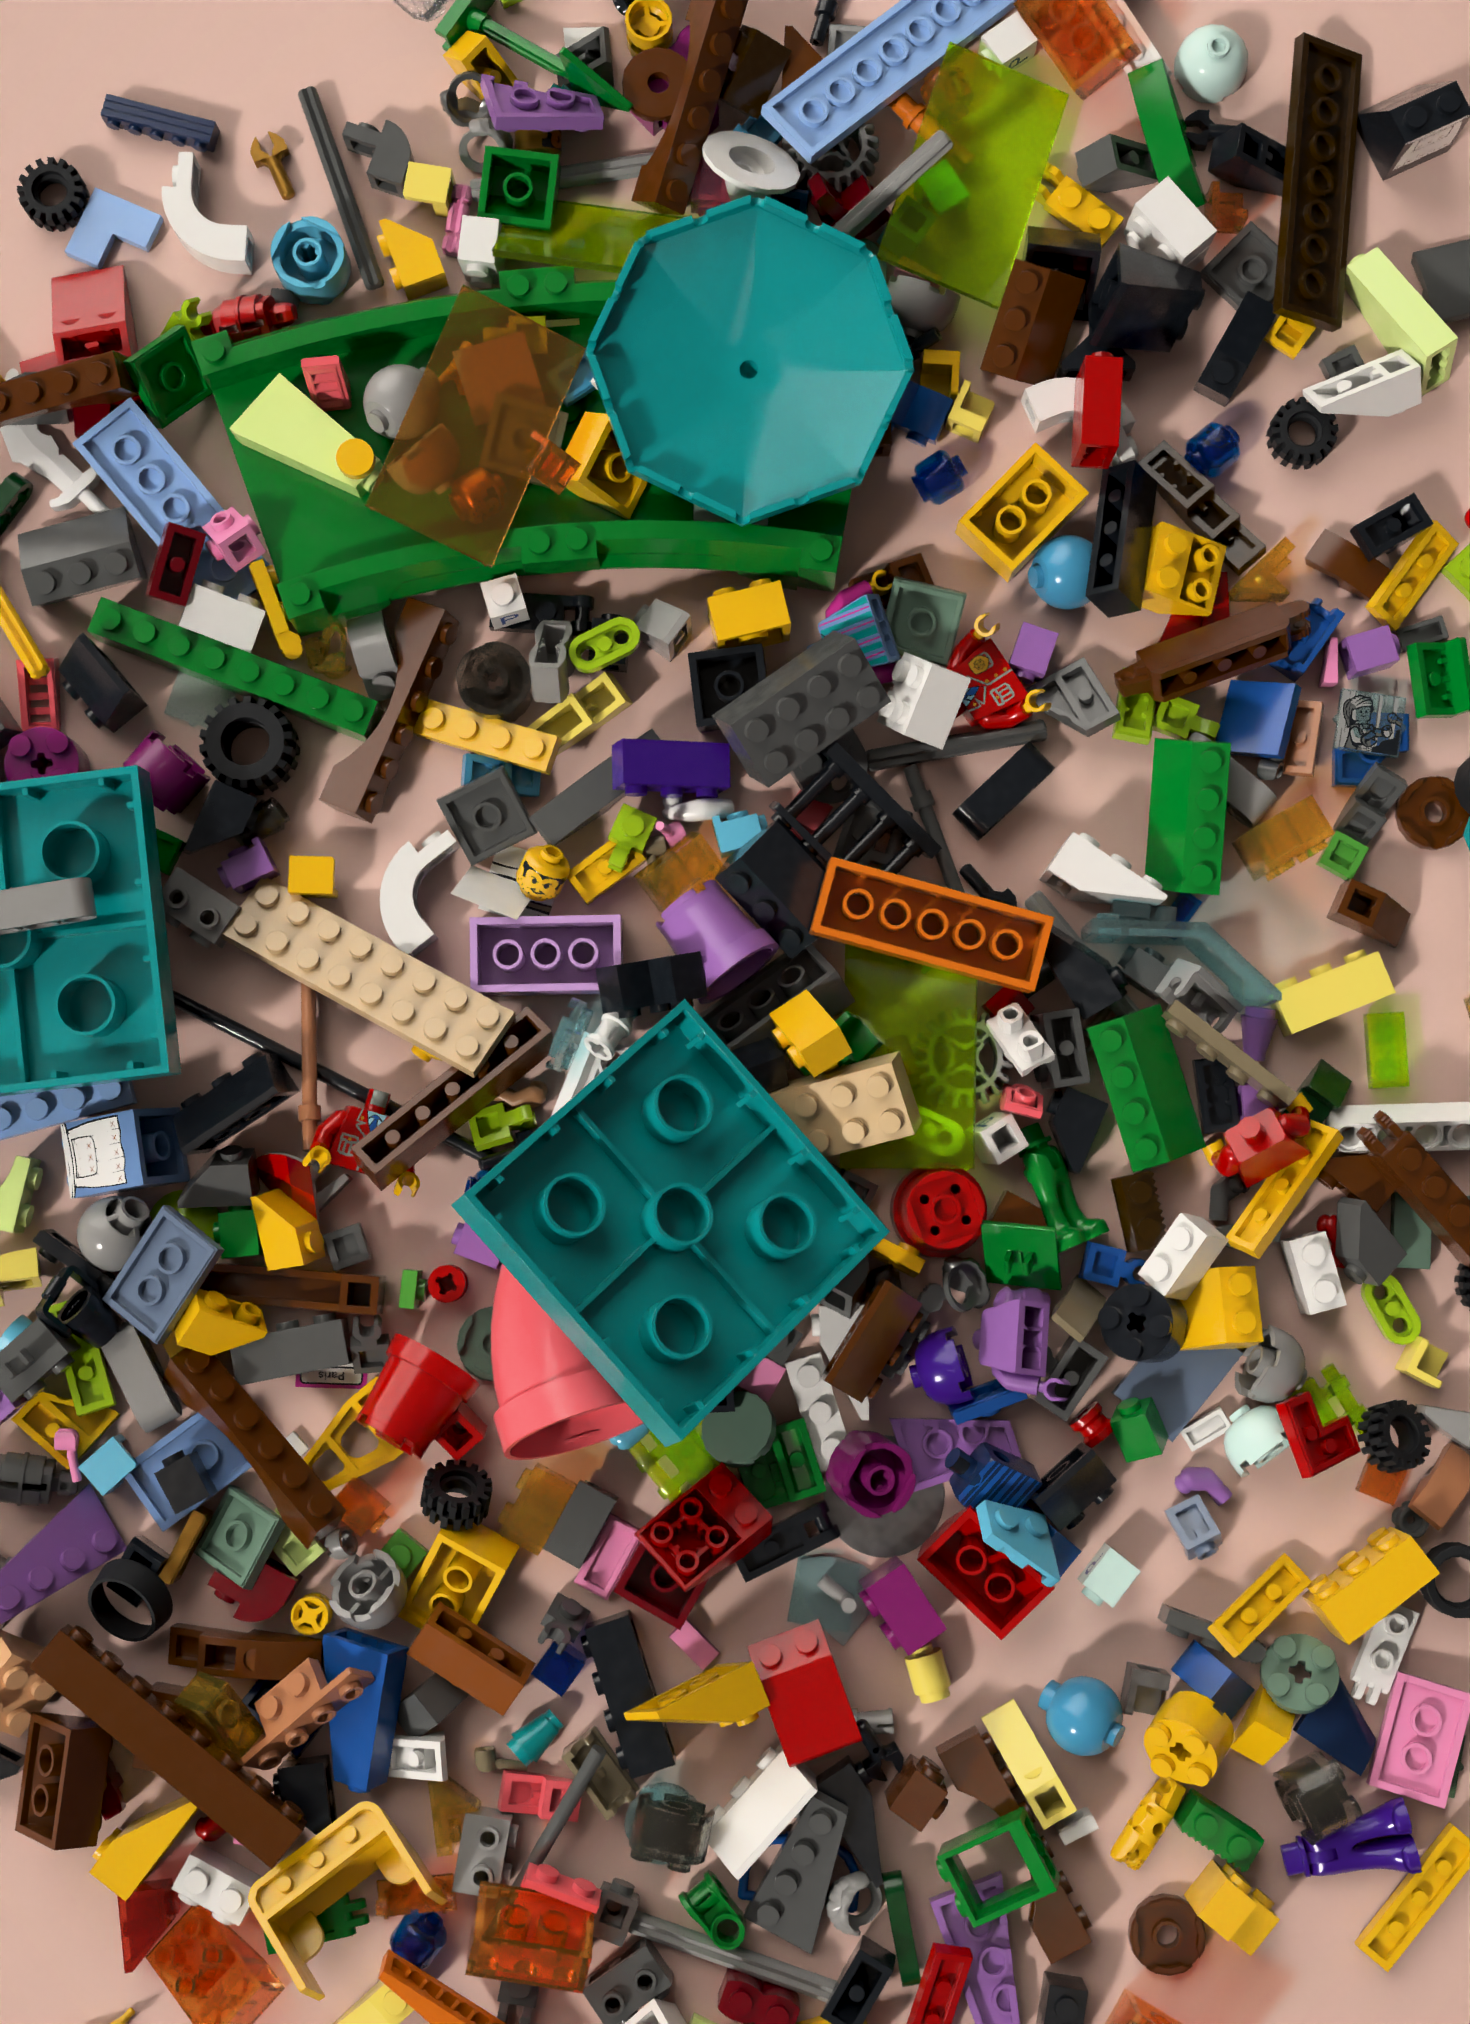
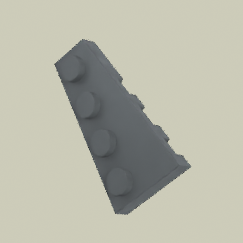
M818 1790L798 1816L755 1891L753 1898L747 1905L744 1918L812 1954L849 1810L848 1806Z

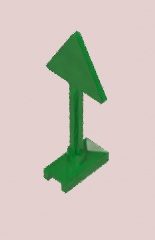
M455 0L435 28L436 34L446 40L442 46L445 51L467 30L486 35L549 72L569 80L573 91L596 95L600 106L627 112L633 107V104L567 48L562 47L559 51V58L493 21L487 12L495 0Z

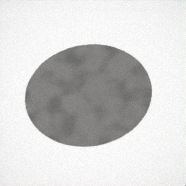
M884 1435L889 1440L897 1444L895 1436ZM827 1479L825 1481L826 1491L824 1492V1500L830 1509L827 1514L832 1525L837 1524L841 1533L839 1537L854 1550L869 1556L894 1557L895 1555L900 1556L916 1549L934 1532L943 1512V1483L913 1492L907 1504L895 1513L891 1511L881 1515V1518H869L861 1515L834 1493Z

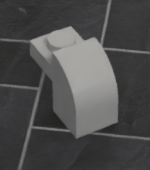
M382 610L347 620L349 643L360 678L362 677L368 697L378 702L391 698L396 684L398 664Z

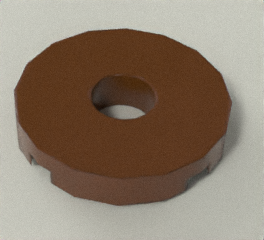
M656 47L643 50L630 60L624 69L622 88L624 97L633 104L631 108L633 114L648 122L655 123L654 120L670 121L684 79L687 61L683 56L671 49ZM655 79H663L669 84L667 90L661 93L651 91L648 86Z
M1441 776L1419 778L1410 784L1399 796L1396 802L1395 819L1399 831L1408 842L1421 849L1438 850L1451 846L1463 837L1470 815L1462 808L1457 799L1454 781ZM1434 803L1441 808L1442 818L1440 822H1431L1426 818L1424 810L1427 804Z
M1162 1893L1148 1897L1136 1907L1129 1919L1127 1935L1131 1950L1140 1963L1155 1974L1172 1976L1184 1973L1192 1967V1964L1196 1962L1198 1957H1201L1205 1949L1206 1931L1203 1920L1197 1916L1189 1902L1178 1895ZM1165 1925L1174 1926L1177 1930V1936L1170 1944H1162L1157 1941V1932Z

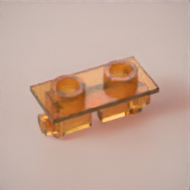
M454 1874L432 1875L448 1900L442 1906L427 1897L415 1879L406 1885H395L387 1879L377 1880L378 1900L375 1903L376 1916L389 1919L390 1916L441 1911L442 1914H447V1911L457 1910L456 1892H452Z

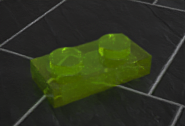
M1404 1012L1364 1014L1368 1089L1409 1087Z

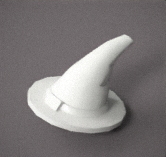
M719 131L709 135L703 144L704 160L716 174L725 180L727 193L731 201L751 195V198L759 197L764 199L765 195L770 197L771 194H784L795 189L799 181L800 172L798 164L792 157L776 144L759 136L739 131Z

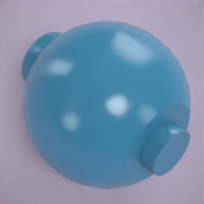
M1061 535L1047 541L1037 551L1028 570V580L1030 586L1035 589L1037 595L1045 603L1058 609L1070 610L1082 607L1090 602L1086 597L1093 545L1090 541L1076 535Z
M1077 1676L1066 1680L1063 1684L1051 1680L1039 1698L1038 1707L1046 1711V1725L1050 1735L1061 1748L1069 1753L1079 1756L1097 1755L1107 1750L1110 1746L1116 1747L1124 1735L1125 1726L1122 1725L1123 1711L1121 1703L1115 1692L1099 1679Z

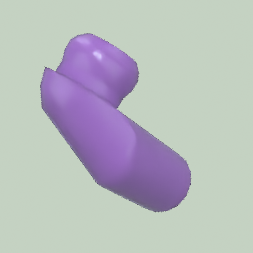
M1187 1467L1181 1470V1474L1175 1477V1486L1178 1491L1183 1494H1188L1191 1490L1206 1491L1218 1506L1225 1503L1232 1496L1231 1491L1210 1468Z

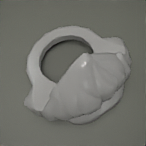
M476 118L469 122L470 131L464 134L460 141L459 155L467 168L474 172L482 173L483 163L476 162L468 154L467 145L469 141L477 136L489 135L497 142L499 147L514 149V141L510 132L495 130L491 118Z
M856 1871L842 1876L828 1888L825 1903L827 1916L830 1917V1921L836 1929L841 1930L845 1934L860 1936L859 1926L868 1924L878 1914L882 1904V1893L880 1887L876 1888L868 1875L863 1871ZM868 1888L871 1892V1902L868 1908L859 1915L849 1914L848 1908L853 1901L854 1895L861 1889Z

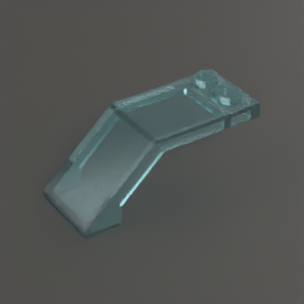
M1098 913L1097 918H1092L1081 928V940L1084 943L1185 946L1228 986V992L1245 1007H1267L1282 1000V993L1206 922L1119 920L1120 914Z

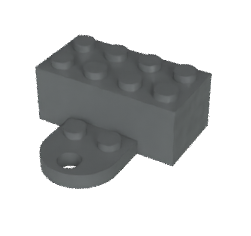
M832 631L717 711L712 717L749 777L769 788L791 773L799 788L803 790L825 767L823 763L827 758L821 751L833 742H837L867 772V754L853 728L890 703L891 700L855 638ZM847 779V783L842 789L834 790L831 782L814 800L827 804L842 802L851 794L850 789L854 785Z

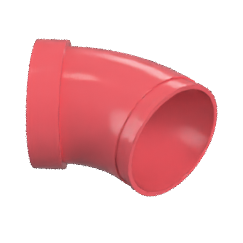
M502 1263L494 1295L491 1320V1363L494 1388L499 1409L495 1412L493 1418L504 1456L511 1460H531L555 1456L606 1441L644 1424Z

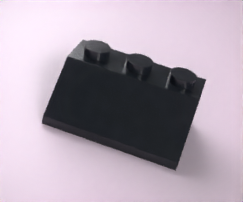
M777 818L728 857L715 876V879L755 922L767 931L790 959L819 938V936L809 934L826 867L780 818Z
M260 1051L251 1055L242 1062L244 1067L242 1070L234 1075L228 1072L211 1083L212 1090L203 1096L200 1093L194 1094L180 1104L183 1109L173 1115L180 1150L184 1155L212 1151L300 1092L277 1054L263 1055Z

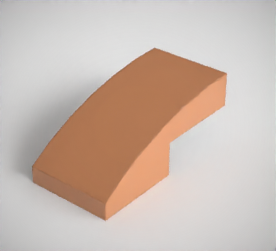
M1454 1442L1444 1446L1431 1473L1421 1479L1408 1505L1411 1510L1436 1530L1444 1527L1470 1489V1455Z

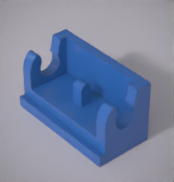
M1320 598L1312 600L1310 603V615L1305 618L1311 621V633H1309V636L1307 635L1300 640L1292 642V651L1288 657L1268 664L1294 683L1305 673L1345 615L1338 608L1331 611L1324 609L1321 606L1323 600Z

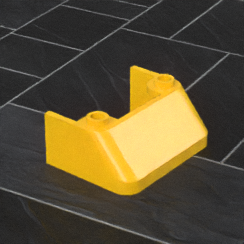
M365 1801L353 1806L255 1881L248 1894V1903L297 1989L300 1993L317 2001L323 1999L325 1995L306 1964L320 1952L325 1940L324 1930L316 1917L375 1871L380 1869L383 1876L395 1885H406L415 1879L427 1897L441 1906L448 1901L416 1850L385 1811L373 1802Z

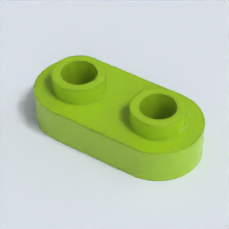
M616 617L577 636L569 647V657L572 665L582 673H594L633 654L640 644L639 628L634 621L627 617ZM620 633H625L629 639L625 644H618L615 641V637ZM585 650L595 652V657L590 661L582 659L581 655Z
M1389 1275L1381 1284L1385 1289V1295L1381 1299L1376 1298L1374 1295L1376 1286L1363 1283L1361 1286V1297L1385 1339L1400 1345L1415 1341L1421 1332V1321L1399 1281L1394 1276ZM1397 1318L1402 1319L1404 1327L1400 1332H1396L1393 1328V1322Z

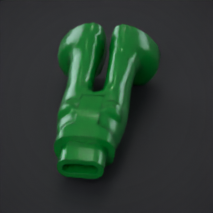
M1038 1122L1021 1128L1020 1130L1029 1144L1028 1147L1018 1152L1025 1167L1023 1174L1033 1186L1047 1226L1056 1227L1059 1253L1110 1231L1104 1219H1088L1080 1210L1063 1157L1056 1146L1048 1145L1047 1143L1052 1140L1051 1136H1044Z

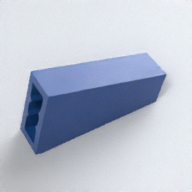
M344 1627L323 1635L322 1644L327 1683L329 1684L348 1667L372 1672L375 1680L364 1689L361 1696L348 1702L329 1721L334 1781L348 1785V1789L352 1792L368 1793L371 1789L386 1783L388 1780L393 1739L407 1661L406 1653L409 1647Z

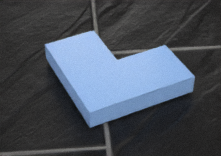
M95 187L64 252L70 258L96 269H102L115 239L149 252L164 220L161 215Z

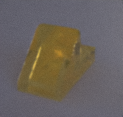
M1285 536L1229 591V600L1238 602H1283L1290 592L1275 577L1292 562L1288 556L1296 546Z
M448 1776V1780L443 1782L428 1780L437 1857L453 1855L457 1842L461 1840L460 1818H453V1815L479 1811L482 1804L481 1800Z

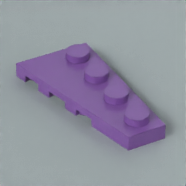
M91 1484L85 1486L74 1499L61 1509L39 1533L0 1569V1625L126 1550L125 1543Z
M1001 1871L972 1881L982 1901L1002 1893L1004 1889ZM954 1889L929 1898L945 1944L967 1947L971 1950L973 1960L963 1992L975 2024H1020L1007 1914L973 1928L969 1918H963L957 1909Z

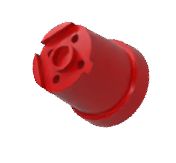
M929 1162L913 1168L898 1182L890 1202V1218L894 1231L901 1242L919 1250V1255L923 1257L946 1259L949 1256H957L965 1252L977 1241L981 1235L982 1220L987 1218V1203L982 1188L969 1172L951 1163ZM953 1184L959 1186V1192L956 1194L951 1192ZM921 1195L928 1196V1203L922 1204L920 1202ZM964 1215L970 1217V1223L967 1225L961 1221ZM937 1226L939 1233L932 1235L930 1232L931 1227Z
M395 1333L386 1351L388 1359L355 1420L365 1428L369 1425L376 1429L375 1435L411 1456L414 1454L417 1459L421 1460L430 1444L462 1402L468 1403L480 1384L472 1376L440 1354L409 1337Z

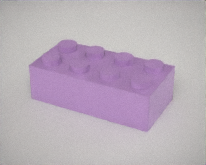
M621 914L519 916L517 920L511 917H469L470 988L486 997L600 994L596 968L623 964V920Z

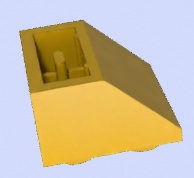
M1163 521L1153 526L1150 536L1142 608L1158 614L1211 615L1227 546Z

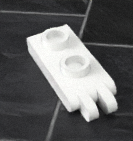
M1399 1605L1366 1632L1350 1673V1679L1355 1681L1351 1697L1360 1700L1367 1686L1369 1690L1365 1702L1374 1706L1380 1693L1388 1694L1420 1613Z

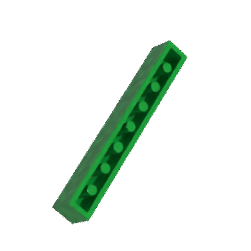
M103 597L99 600L87 630L99 642L241 696H252L256 701L262 698L267 700L272 706L275 705L281 711L363 742L368 739L378 726L384 712L376 700Z

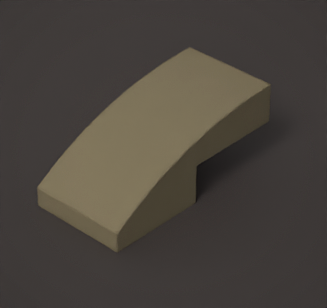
M1077 1274L1068 1284L1064 1297L1054 1306L1051 1319L1081 1343L1097 1320L1099 1311L1103 1308L1107 1298L1085 1279L1079 1278V1274Z

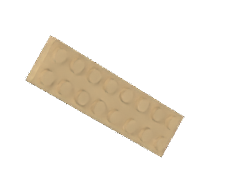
M261 877L241 904L240 911L222 933L223 940L473 1078L477 1076L515 1020L514 1011L300 895H290L287 888L269 878L263 879Z

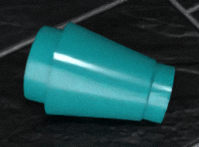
M548 1709L544 1714L542 1713L511 1734L513 1738L506 1744L527 1767L533 1761L538 1762L564 1725Z

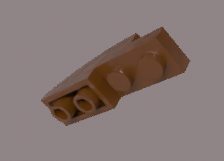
M176 1623L170 1626L168 1664L196 1668L197 1674L245 1679L282 1680L307 1658L317 1659L323 1671V1639L257 1629L246 1633Z

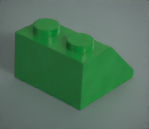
M485 145L477 217L500 219L501 225L551 231L557 208L561 177L559 155Z

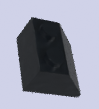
M1028 226L1022 260L1085 279L1086 283L1074 320L1089 321L1088 304L1094 294L1102 252L1100 234Z
M84 633L80 634L58 668L66 679L61 684L75 701L80 697L89 707L84 711L85 714L99 729L104 725L115 733L148 705L103 650Z
M1081 1442L1041 1478L1043 1484L1030 1499L1059 1531L1065 1527L1071 1530L1084 1519L1085 1514L1083 1511L1092 1502L1098 1505L1114 1491L1111 1485L1117 1479L1093 1449Z

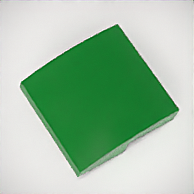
M804 1417L777 1424L776 1436L770 1450L764 1456L761 1455L758 1459L754 1460L755 1463L750 1466L738 1467L742 1484L765 1509L786 1502L798 1501L826 1491Z

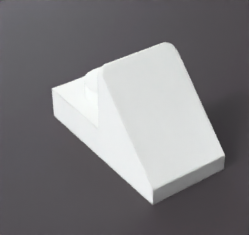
M444 1731L435 1732L423 1737L395 1735L388 1777L442 1782L448 1780Z

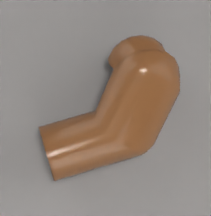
M534 1080L531 1081L530 1086L518 1091L508 1088L493 1101L497 1103L503 1102L505 1107L512 1110L528 1104L531 1105V1109H535L546 1101L548 1087L543 1081Z

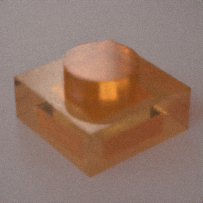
M1366 1460L1355 1490L1394 1506L1407 1470L1395 1473L1381 1472L1376 1469L1377 1464L1371 1465Z

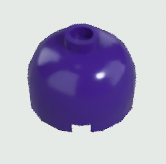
M954 1326L943 1328L927 1335L916 1348L915 1365L909 1366L915 1388L923 1387L930 1399L945 1405L960 1404L975 1399V1393L966 1389L973 1386V1381L962 1344L955 1346L954 1339L951 1338L958 1335Z

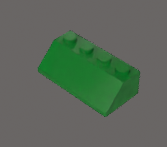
M1155 738L1145 875L1157 880L1163 886L1162 890L1192 894H1220L1231 742Z
M1160 1003L1087 1026L1133 1173L1173 1161L1206 1147L1169 1029L1165 1026L1166 1020L1161 1017L1163 1011Z

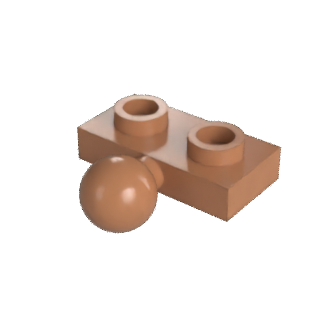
M1298 701L1290 733L1291 738L1283 760V775L1314 778L1324 711L1323 702Z

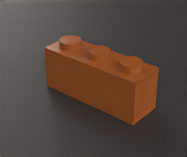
M440 1601L406 1653L421 1665L431 1669L448 1680L452 1685L462 1689L502 1716H504L524 1687L536 1664Z

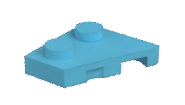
M984 1500L976 1507L983 1542L996 1551L1004 1553L1010 1561L1021 1569L1026 1565L1036 1569L1042 1574L1041 1583L1047 1587H1052L1061 1580L1045 1514L989 1500Z

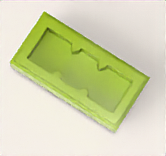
M1118 690L1116 708L1120 713L1121 720L1113 725V739L1144 745L1149 744L1152 736L1156 701L1152 699L1149 693L1123 697Z

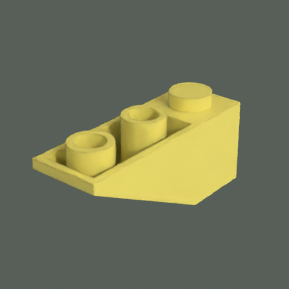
M1014 1698L981 1717L1043 1830L1077 1811Z

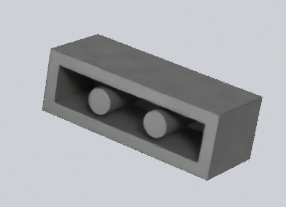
M333 1312L313 1316L314 1324L299 1327L298 1320L277 1323L276 1332L267 1333L262 1339L230 1349L235 1380L240 1385L353 1363L347 1318L336 1319V1313Z

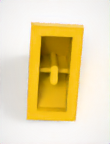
M1261 1683L1234 1733V1740L1230 1748L1264 1766L1289 1741L1295 1714L1279 1708L1272 1701V1698Z

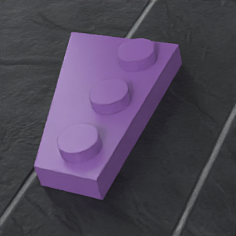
M481 74L480 87L495 130L515 132L517 130H539L542 132H551L553 130H575L578 132L603 130L605 116L596 95L555 87L548 89L547 92H541L529 88L528 82L514 80V86L494 83L495 76Z
M889 1418L897 1445L910 1455L913 1462V1473L916 1475V1484L913 1492L950 1480L954 1472L945 1467V1460L950 1451L957 1447L970 1455L980 1443L987 1442L1021 1458L1010 1420L972 1419L956 1425L954 1419Z

